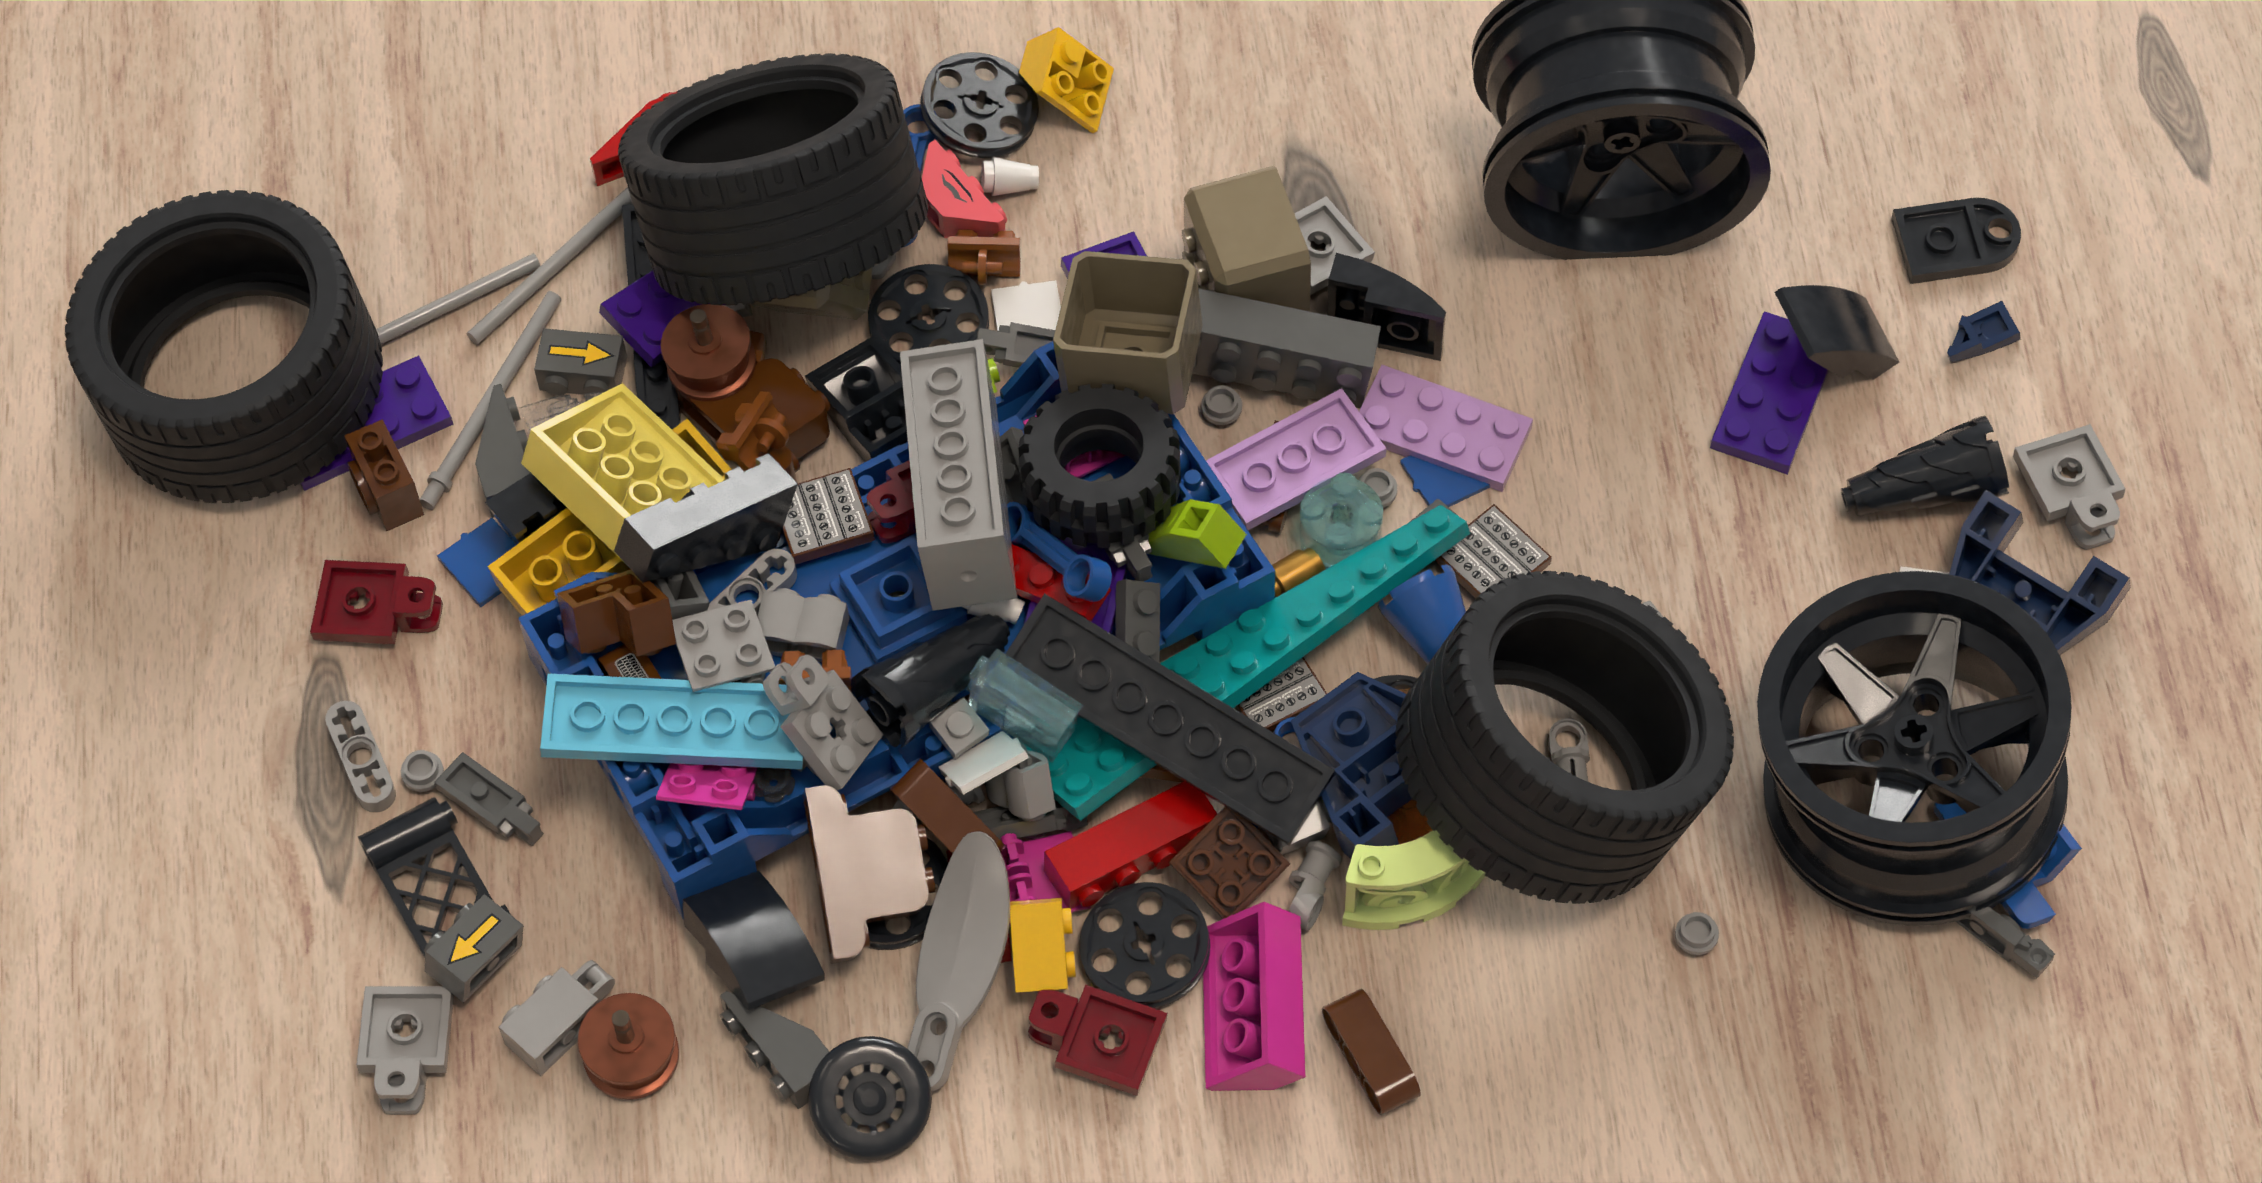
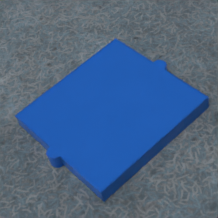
M1411 455L1400 460V464L1414 483L1413 491L1419 492L1428 506L1436 499H1440L1445 505L1450 507L1490 488L1488 483Z
M490 518L469 534L462 533L459 541L438 554L437 557L481 608L502 593L487 566L516 546V544L493 518Z

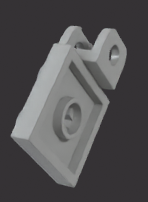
M1327 196L1294 213L1311 260L1310 295L1328 286V279L1336 253L1372 262L1375 254L1373 249ZM1310 241H1314L1316 244L1324 243L1326 245L1324 251L1313 249Z
M2091 424L2015 447L2013 458L2047 522L2066 516L2065 524L2074 541L2085 550L2113 541L2115 535L2114 525L2118 523L2120 517L2119 507L2115 500L2124 497L2125 487ZM2063 467H2067L2070 472L2077 471L2078 474L2075 478L2070 479L2063 477L2061 472ZM2099 529L2101 533L2097 536H2091L2085 530L2093 532Z
M808 654L799 657L793 667L786 662L777 664L763 681L766 695L782 716L790 714L780 726L825 785L831 786L836 790L842 789L883 736L882 732L834 670L825 672L818 661ZM803 670L807 671L810 677L803 679ZM780 678H782L787 685V690L785 693L781 691L779 687ZM830 722L833 724L836 730L835 738H832L830 735V732L832 730Z
M365 986L356 1065L359 1073H375V1090L380 1098L382 1109L386 1114H417L421 1110L425 1099L427 1081L425 1073H447L454 995L443 986ZM404 1022H411L413 1029H416L408 1037H400V1034L394 1033L395 1029H402ZM394 1098H407L409 1100L404 1103H398Z

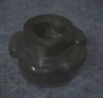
M759 767L753 784H756L754 793L758 797H764L765 801L770 803L782 801L784 796L790 795L795 788V779L791 777V770ZM775 780L778 782V784L776 786H771L770 782Z

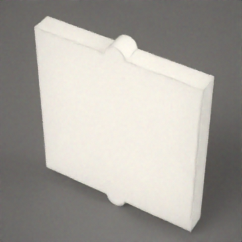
M1056 280L1027 284V282L1023 281L1019 286L991 289L997 331H999L1000 325L1010 326L1011 322L1056 330L1061 309Z
M1001 731L969 749L958 758H953L939 766V769L945 777L948 786H955L964 795L1029 757L1021 747L1018 738L1012 739L1004 731Z

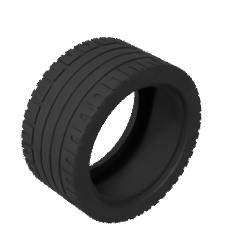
M826 53L824 55L810 54L808 56L796 55L792 58L782 57L774 61H761L759 64H749L737 70L734 68L725 71L721 75L710 76L705 81L700 80L693 83L690 87L678 90L676 94L665 97L663 101L657 102L651 106V109L644 111L626 129L618 147V156L655 279L661 288L669 294L692 303L696 302L705 305L710 303L711 305L719 306L722 304L731 306L738 305L739 303L743 305L754 304L755 302L765 303L771 302L772 299L782 300L792 295L807 294V291H817L825 288L827 285L843 282L845 278L850 279L859 275L861 271L873 268L874 264H880L888 259V256L897 253L900 247L907 245L910 239H913L918 230L923 226L928 213V201L895 78L885 66L861 56H850L849 54L836 55L835 53Z
M219 190L213 194L211 191L199 193V196L193 197V195L182 197L177 202L175 200L164 204V207L159 209L156 207L148 211V214L144 217L140 215L131 221V225L128 227L124 226L116 232L117 236L114 239L111 237L103 245L102 251L98 250L92 257V263L87 264L82 272V279L79 278L75 285V293H72L69 301L70 309L66 313L65 344L70 364L78 381L121 457L138 476H141L150 485L154 484L157 489L163 492L169 491L171 495L179 498L185 496L187 500L199 502L203 500L204 503H217V501L234 503L235 500H240V502L251 501L253 497H258L259 499L268 497L270 493L275 491L277 493L288 490V486L293 484L296 486L304 482V478L308 476L313 477L321 471L320 468L324 465L327 467L335 460L334 457L337 454L341 455L348 448L345 435L363 428L369 419L368 413H372L376 404L374 399L379 395V383L382 382L383 375L381 369L383 367L382 348L377 330L343 254L331 233L325 226H322L317 218L310 216L309 212L303 208H297L294 203L287 200L282 201L281 198L273 195H268L267 197L264 193L253 191L250 194L243 190H235L234 193L229 190ZM261 295L285 298L309 308L308 318L302 334L288 355L269 373L239 390L204 399H177L162 396L144 388L148 367L160 345L185 320L209 306L233 298Z
M1540 571L1528 572L1526 575L1524 573L1514 575L1512 578H1505L1488 587L1470 605L1407 692L1398 713V723L1396 724L1395 732L1397 737L1395 740L1396 751L1399 752L1397 755L1399 767L1403 768L1401 772L1405 784L1409 785L1408 792L1412 800H1416V807L1421 815L1426 816L1428 819L1426 822L1431 829L1440 834L1439 838L1447 846L1450 845L1454 848L1453 852L1461 859L1465 858L1468 860V864L1477 871L1480 869L1485 872L1486 877L1493 881H1501L1502 885L1514 890L1516 888L1519 890V893L1528 896L1537 895V899L1546 901L1554 899L1558 903H1568L1571 901L1572 904H1585L1586 901L1589 903L1601 902L1603 899L1609 900L1639 885L1652 872L1722 787L1730 770V764L1733 759L1732 750L1734 748L1733 724L1729 720L1731 714L1728 705L1725 704V695L1723 690L1718 687L1719 682L1715 674L1709 671L1710 666L1704 658L1698 655L1699 651L1693 643L1689 644L1686 640L1687 637L1679 629L1676 630L1672 626V622L1665 616L1662 618L1658 615V611L1650 605L1642 604V600L1634 595L1629 596L1625 594L1624 590L1616 586L1612 588L1606 582L1598 579L1593 581L1591 577L1584 575L1574 576L1573 573L1568 572L1557 574L1556 571H1544L1541 574ZM1495 685H1516L1537 691L1559 701L1583 717L1613 748L1627 772L1632 790H1614L1592 784L1570 774L1547 759L1529 743L1512 723L1499 700Z

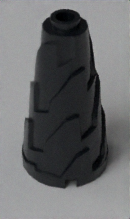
M1985 415L1973 418L1930 440L1898 453L1896 457L1883 461L1864 473L1847 479V487L1841 488V495L1847 512L1854 510L1857 516L1883 511L1896 512L1912 508H1931L1958 502L1979 501L1985 490L1996 497L2008 495V475L1998 440L1993 442L1992 439L1987 440L1986 438L1987 433L1994 432L1989 420Z
M998 615L975 616L963 624L955 625L925 642L914 643L888 659L864 668L851 679V692L859 703L865 699L869 707L866 713L882 732L883 736L881 739L893 747L901 744L902 748L910 743L922 728L952 704L951 700L972 683L980 674V671L1005 652L1004 647L1008 644V637L1010 636L1009 627Z

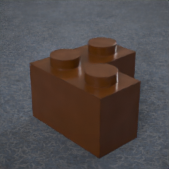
M631 569L557 593L565 639L581 654L598 653L606 649L607 645L621 641L637 657L652 656L660 653L663 648L676 644L669 598L651 581L643 583Z

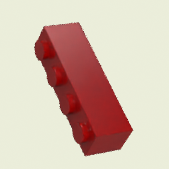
M1182 782L1044 852V872L1067 908L1073 909L1079 905L1083 907L1091 906L1098 902L1104 893L1118 886L1123 887L1134 884L1142 874L1155 867L1157 869L1168 867L1170 865L1168 862L1217 815V812L1204 793L1188 783Z

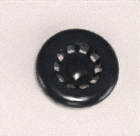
M876 1036L854 1038L839 1044L828 1052L813 1073L808 1094V1105L813 1124L824 1141L845 1156L867 1161L886 1159L907 1149L925 1128L932 1104L930 1081L918 1058L903 1045L893 1040ZM870 1064L879 1065L883 1068L880 1073L871 1072ZM862 1065L863 1072L854 1076L851 1069ZM889 1071L898 1079L897 1083L892 1084L886 1078ZM843 1076L848 1080L844 1090L838 1088V1084ZM903 1089L904 1101L896 1100V1090ZM835 1096H841L843 1099V1107L840 1109L836 1106ZM894 1108L902 1110L897 1120L890 1116ZM847 1114L852 1119L850 1126L844 1122L841 1115ZM883 1121L886 1122L889 1128L878 1132L876 1125ZM858 1125L868 1126L869 1133L857 1131Z

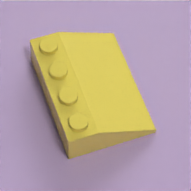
M623 383L532 428L521 462L529 472L613 552L624 518L670 497L676 503L690 492V488L703 482L709 488L725 480Z

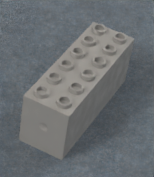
M983 339L900 351L917 546L932 610L1016 599L1017 590L997 404Z

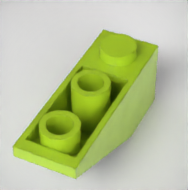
M1189 499L1172 506L1171 513L1164 522L1158 523L1155 521V530L1148 534V542L1152 548V552L1149 554L1226 569L1247 534L1220 504Z

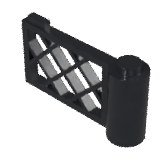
M435 797L358 836L366 857L382 881L424 958V949L427 942L422 934L432 938L440 931L445 933L446 931L441 929L447 911L458 913L464 907L463 905L451 903L457 883L475 887L477 896L474 904L484 894L493 900L451 827L457 824L458 821L447 801L439 804ZM452 847L457 856L453 873L431 868L435 854ZM425 860L424 866L418 864ZM462 866L465 872L467 873L468 877L460 875ZM405 870L420 873L414 893L396 889L391 878ZM427 876L450 881L444 900L421 895ZM403 899L411 901L409 910ZM418 903L440 908L434 928L416 924L413 918ZM505 904L501 906V908H503L506 912L510 914Z

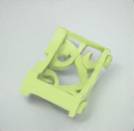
M1431 831L1416 840L1392 846L1357 844L1345 878L1346 897L1342 925L1358 929L1388 930L1398 929L1400 924L1423 920V922L1429 921L1454 908L1457 901L1468 894L1471 889L1475 890L1484 879L1485 872L1480 869L1477 871L1468 864V860L1465 858L1461 859L1453 852L1454 848L1450 845L1447 846L1439 838L1440 834L1437 831Z

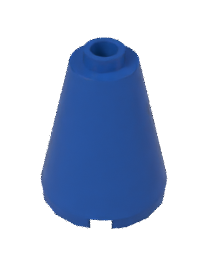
M1441 565L1444 573L1436 576L1429 569L1408 579L1389 592L1393 599L1386 605L1381 599L1378 603L1381 614L1427 665L1466 612L1455 572L1450 565Z

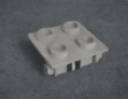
M752 600L672 620L676 645L693 692L740 680L741 683L763 684L765 673L775 668Z

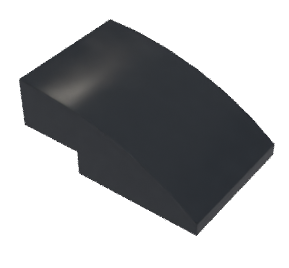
M1336 253L1328 279L1327 315L1381 326L1377 344L1378 348L1441 361L1446 311L1432 297L1401 276L1359 258Z
M1822 285L1783 287L1774 292L1807 357L1839 377L1844 378L1857 370L1874 380L1899 363L1867 299L1860 294L1843 288Z
M873 336L805 375L811 389L814 391L819 390L825 395L831 406V410L827 412L864 462L908 442L901 365Z
M759 870L683 899L684 926L704 947L707 965L748 1010L825 980V973L807 937L783 899Z

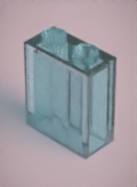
M997 648L989 659L982 656L969 675L971 681L966 689L970 692L968 703L976 713L1014 738H1018L1020 742L1035 752L1044 755L1053 763L1076 730L1083 705Z

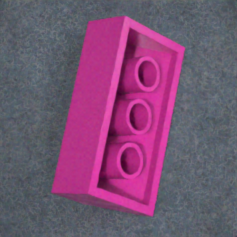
M1261 902L1207 926L1211 948L1209 962L1203 974L1205 1082L1206 1089L1210 1091L1275 1090L1306 1077L1301 918L1299 915L1272 904Z

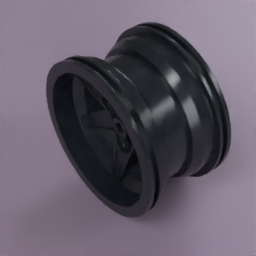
M1503 0L1489 13L1477 30L1471 50L1475 89L1481 102L1502 127L1484 161L1482 171L1484 202L1492 222L1503 234L1519 245L1534 252L1562 260L1673 255L1705 244L1731 230L1742 222L1762 200L1767 191L1771 174L1767 138L1757 120L1738 100L1755 59L1752 20L1742 0Z
M1892 572L1860 579L1826 594L1799 614L1781 634L1764 666L1757 700L1759 735L1765 757L1763 773L1764 803L1767 821L1781 855L1807 886L1835 906L1852 914L1888 924L1925 926L1951 923L1970 918L1971 913L1967 909L1976 907V911L1987 907L1993 908L2020 891L2036 876L2047 862L2057 842V833L2063 827L2067 812L2068 770L2065 755L2070 738L2072 706L2068 677L2061 657L2043 628L2023 608L1994 589L1962 577L1938 572ZM1897 674H1910L1900 696L1879 678ZM1955 679L1975 685L1999 698L1998 700L1951 710ZM1834 697L1844 701L1859 724L1853 727L1804 737L1815 712ZM1923 710H1931L1935 712L1933 715L1923 716L1918 714L1920 711ZM2005 744L2028 745V754L2022 772L2016 783L2007 791L1970 755L1982 749ZM1867 756H1877L1880 758L1875 762L1863 760ZM1942 774H1948L1953 776L1954 778L1951 780L1943 781L1937 779L1936 777ZM1855 777L1861 784L1874 786L1869 815L1859 813L1840 804L1820 790L1817 785ZM1925 791L1929 798L1937 804L1948 805L1956 803L1966 812L1964 815L1945 820L1906 822Z

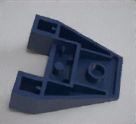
M1985 490L1962 525L1949 575L1975 581L2011 599L2043 628L2059 655H2061L2108 623L2131 588L2130 577L2093 556L2069 592L2065 591L2004 553L2024 523L2022 512Z
M1359 672L1352 675L1291 720L1301 749L1335 770L1336 774L1323 792L1321 799L1340 847L1350 859L1357 844L1368 846L1398 845L1399 842L1393 823L1387 817L1412 800L1408 792L1409 785L1405 784L1401 774L1403 768L1399 767L1397 758L1399 752L1396 751L1395 742L1397 738L1395 734L1396 724L1398 723L1397 717L1401 704L1407 694Z

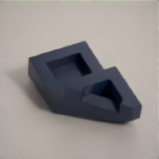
M2003 301L1970 316L1962 315L1958 324V332L1952 346H1949L1947 354L1950 362H1956L1992 352L2021 340L2020 332Z

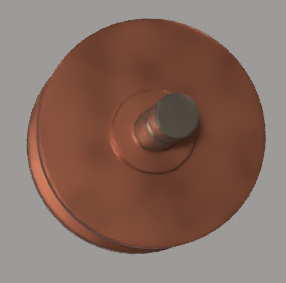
M711 304L690 307L676 315L668 323L662 334L661 352L667 366L669 379L673 386L688 398L699 401L725 399L740 391L749 382L754 373L756 354L751 342L749 328L742 316L731 308Z
M621 993L607 997L591 1008L579 1028L578 1048L587 1076L595 1087L609 1096L619 1099L646 1097L661 1089L676 1070L679 1060V1044L672 1019L660 1003L648 996L637 993Z

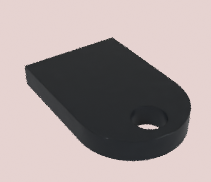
M1967 198L1893 209L1891 217L1910 284L2000 270L2014 259L2021 240L2020 224L2014 213L2005 205L1988 198ZM2002 227L2010 235L2005 238H1997L1989 232V229Z

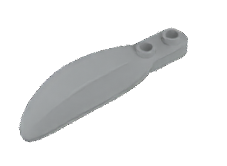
M981 831L968 833L953 852L928 918L919 955L916 978V997L919 1014L915 1020L907 1049L918 1058L924 1069L928 1064H934V1073L928 1077L932 1092L940 1089L949 1077L962 1029L976 1014L985 1000L1000 967L1008 938L1010 893L1006 866L994 840ZM941 1021H945L947 1025L946 1030L943 1034L938 1035L936 1027Z

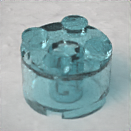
M1339 473L1335 477L1318 482L1310 488L1301 501L1299 533L1302 550L1308 547L1312 548L1319 555L1326 569L1382 538V502L1369 485L1356 479L1350 473Z

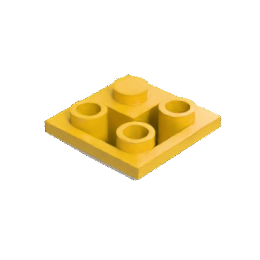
M1059 27L1027 41L1019 70L1021 76L1037 94L1091 133L1098 131L1114 68Z

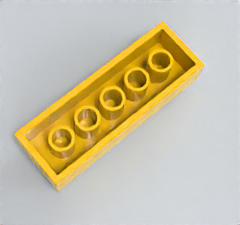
M688 419L672 429L723 478L726 472L732 470ZM568 508L564 509L487 566L499 590L521 616L555 600L554 590L590 572L621 573L630 570Z

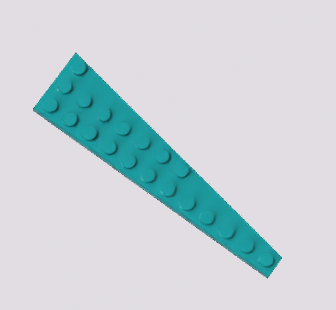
M1439 505L1257 609L1243 612L1239 619L1160 664L1234 708L1388 595L1395 587L1407 581L1468 536L1470 531L1467 521L1443 505ZM1074 713L1067 715L1035 734H1028L1022 737L1019 741L1025 745L1027 751L1038 752L1048 759L1055 801L1080 821L1157 765Z

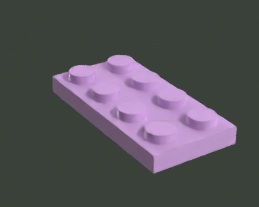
M1381 365L1359 410L1384 444L1386 450L1405 457L1411 455L1488 483L1490 488L1501 492L1504 490L1533 424V419L1385 365Z
M1341 388L1209 458L1206 462L1232 498V508L1247 530H1250L1386 457V447Z

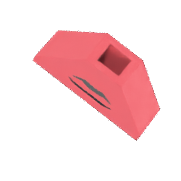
M936 139L930 142L922 174V182L928 201L927 218L944 238L956 236L958 230H973L978 234V237H993L999 231H1006L1005 223L1007 222V217L1001 206L996 202L991 203L985 197L979 181L974 176L968 177L964 173L958 158L950 149L945 151Z

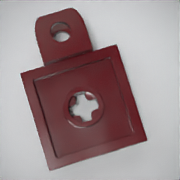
M910 460L887 470L886 483L877 486L867 495V504L873 510L868 515L872 530L882 543L897 542L916 533ZM887 499V503L881 505V501ZM881 523H897L893 528H885L881 525Z
M325 560L310 634L313 640L395 644L398 626L401 632L429 633L437 630L440 624L443 602L439 596L435 595V583L428 578L408 576L409 570L406 564ZM365 595L369 602L366 606L355 609L354 606L350 605L351 602L358 601L359 596ZM430 614V616L425 619L418 618Z
M1086 984L1079 1002L1078 998L1055 990H1041L1038 992L1029 1014L1030 1027L1028 1029V1036L1035 1043L1058 1051L1055 1068L1138 1096L1167 1021L1168 1013ZM1112 1031L1118 1033V1041L1123 1044L1120 1047L1108 1049L1104 1047V1043L1099 1038L1100 1036L1108 1037Z

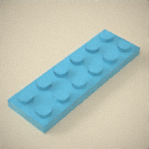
M569 674L547 675L540 746L541 757L803 769V756L780 727L790 714L784 716L780 714L766 695L761 683L729 682L693 692L689 680ZM779 684L781 691L785 693L787 685Z

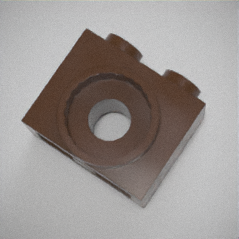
M383 419L345 435L352 461L347 462V466L370 515L378 513L386 531L423 516L424 512L415 483Z

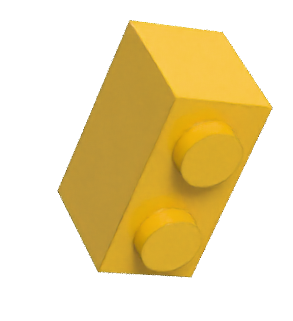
M1061 898L1011 901L1010 923L1015 992L1068 989L1067 978L1076 977L1074 951L1065 952L1064 934H1073L1071 908H1062Z

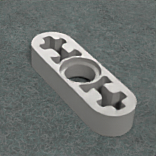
M772 549L765 552L709 603L708 610L737 603L735 599L740 592L752 590L759 595L758 600L753 604L758 617L763 592L776 591L780 588L789 589L795 583L797 571L794 558L789 552L782 549ZM774 566L780 569L784 566L785 573L781 575L775 572L770 575L769 568ZM765 582H767V586H768V589H767V590H765V588H764V586H763V584H764Z
M352 701L337 702L329 708L325 717L331 738L361 807L369 812H382L393 804L396 797V790L360 706ZM346 716L351 720L356 734L348 738L340 720ZM367 748L372 751L370 760L364 764L355 765L349 761L351 753L356 749ZM374 776L381 795L373 797L365 777Z

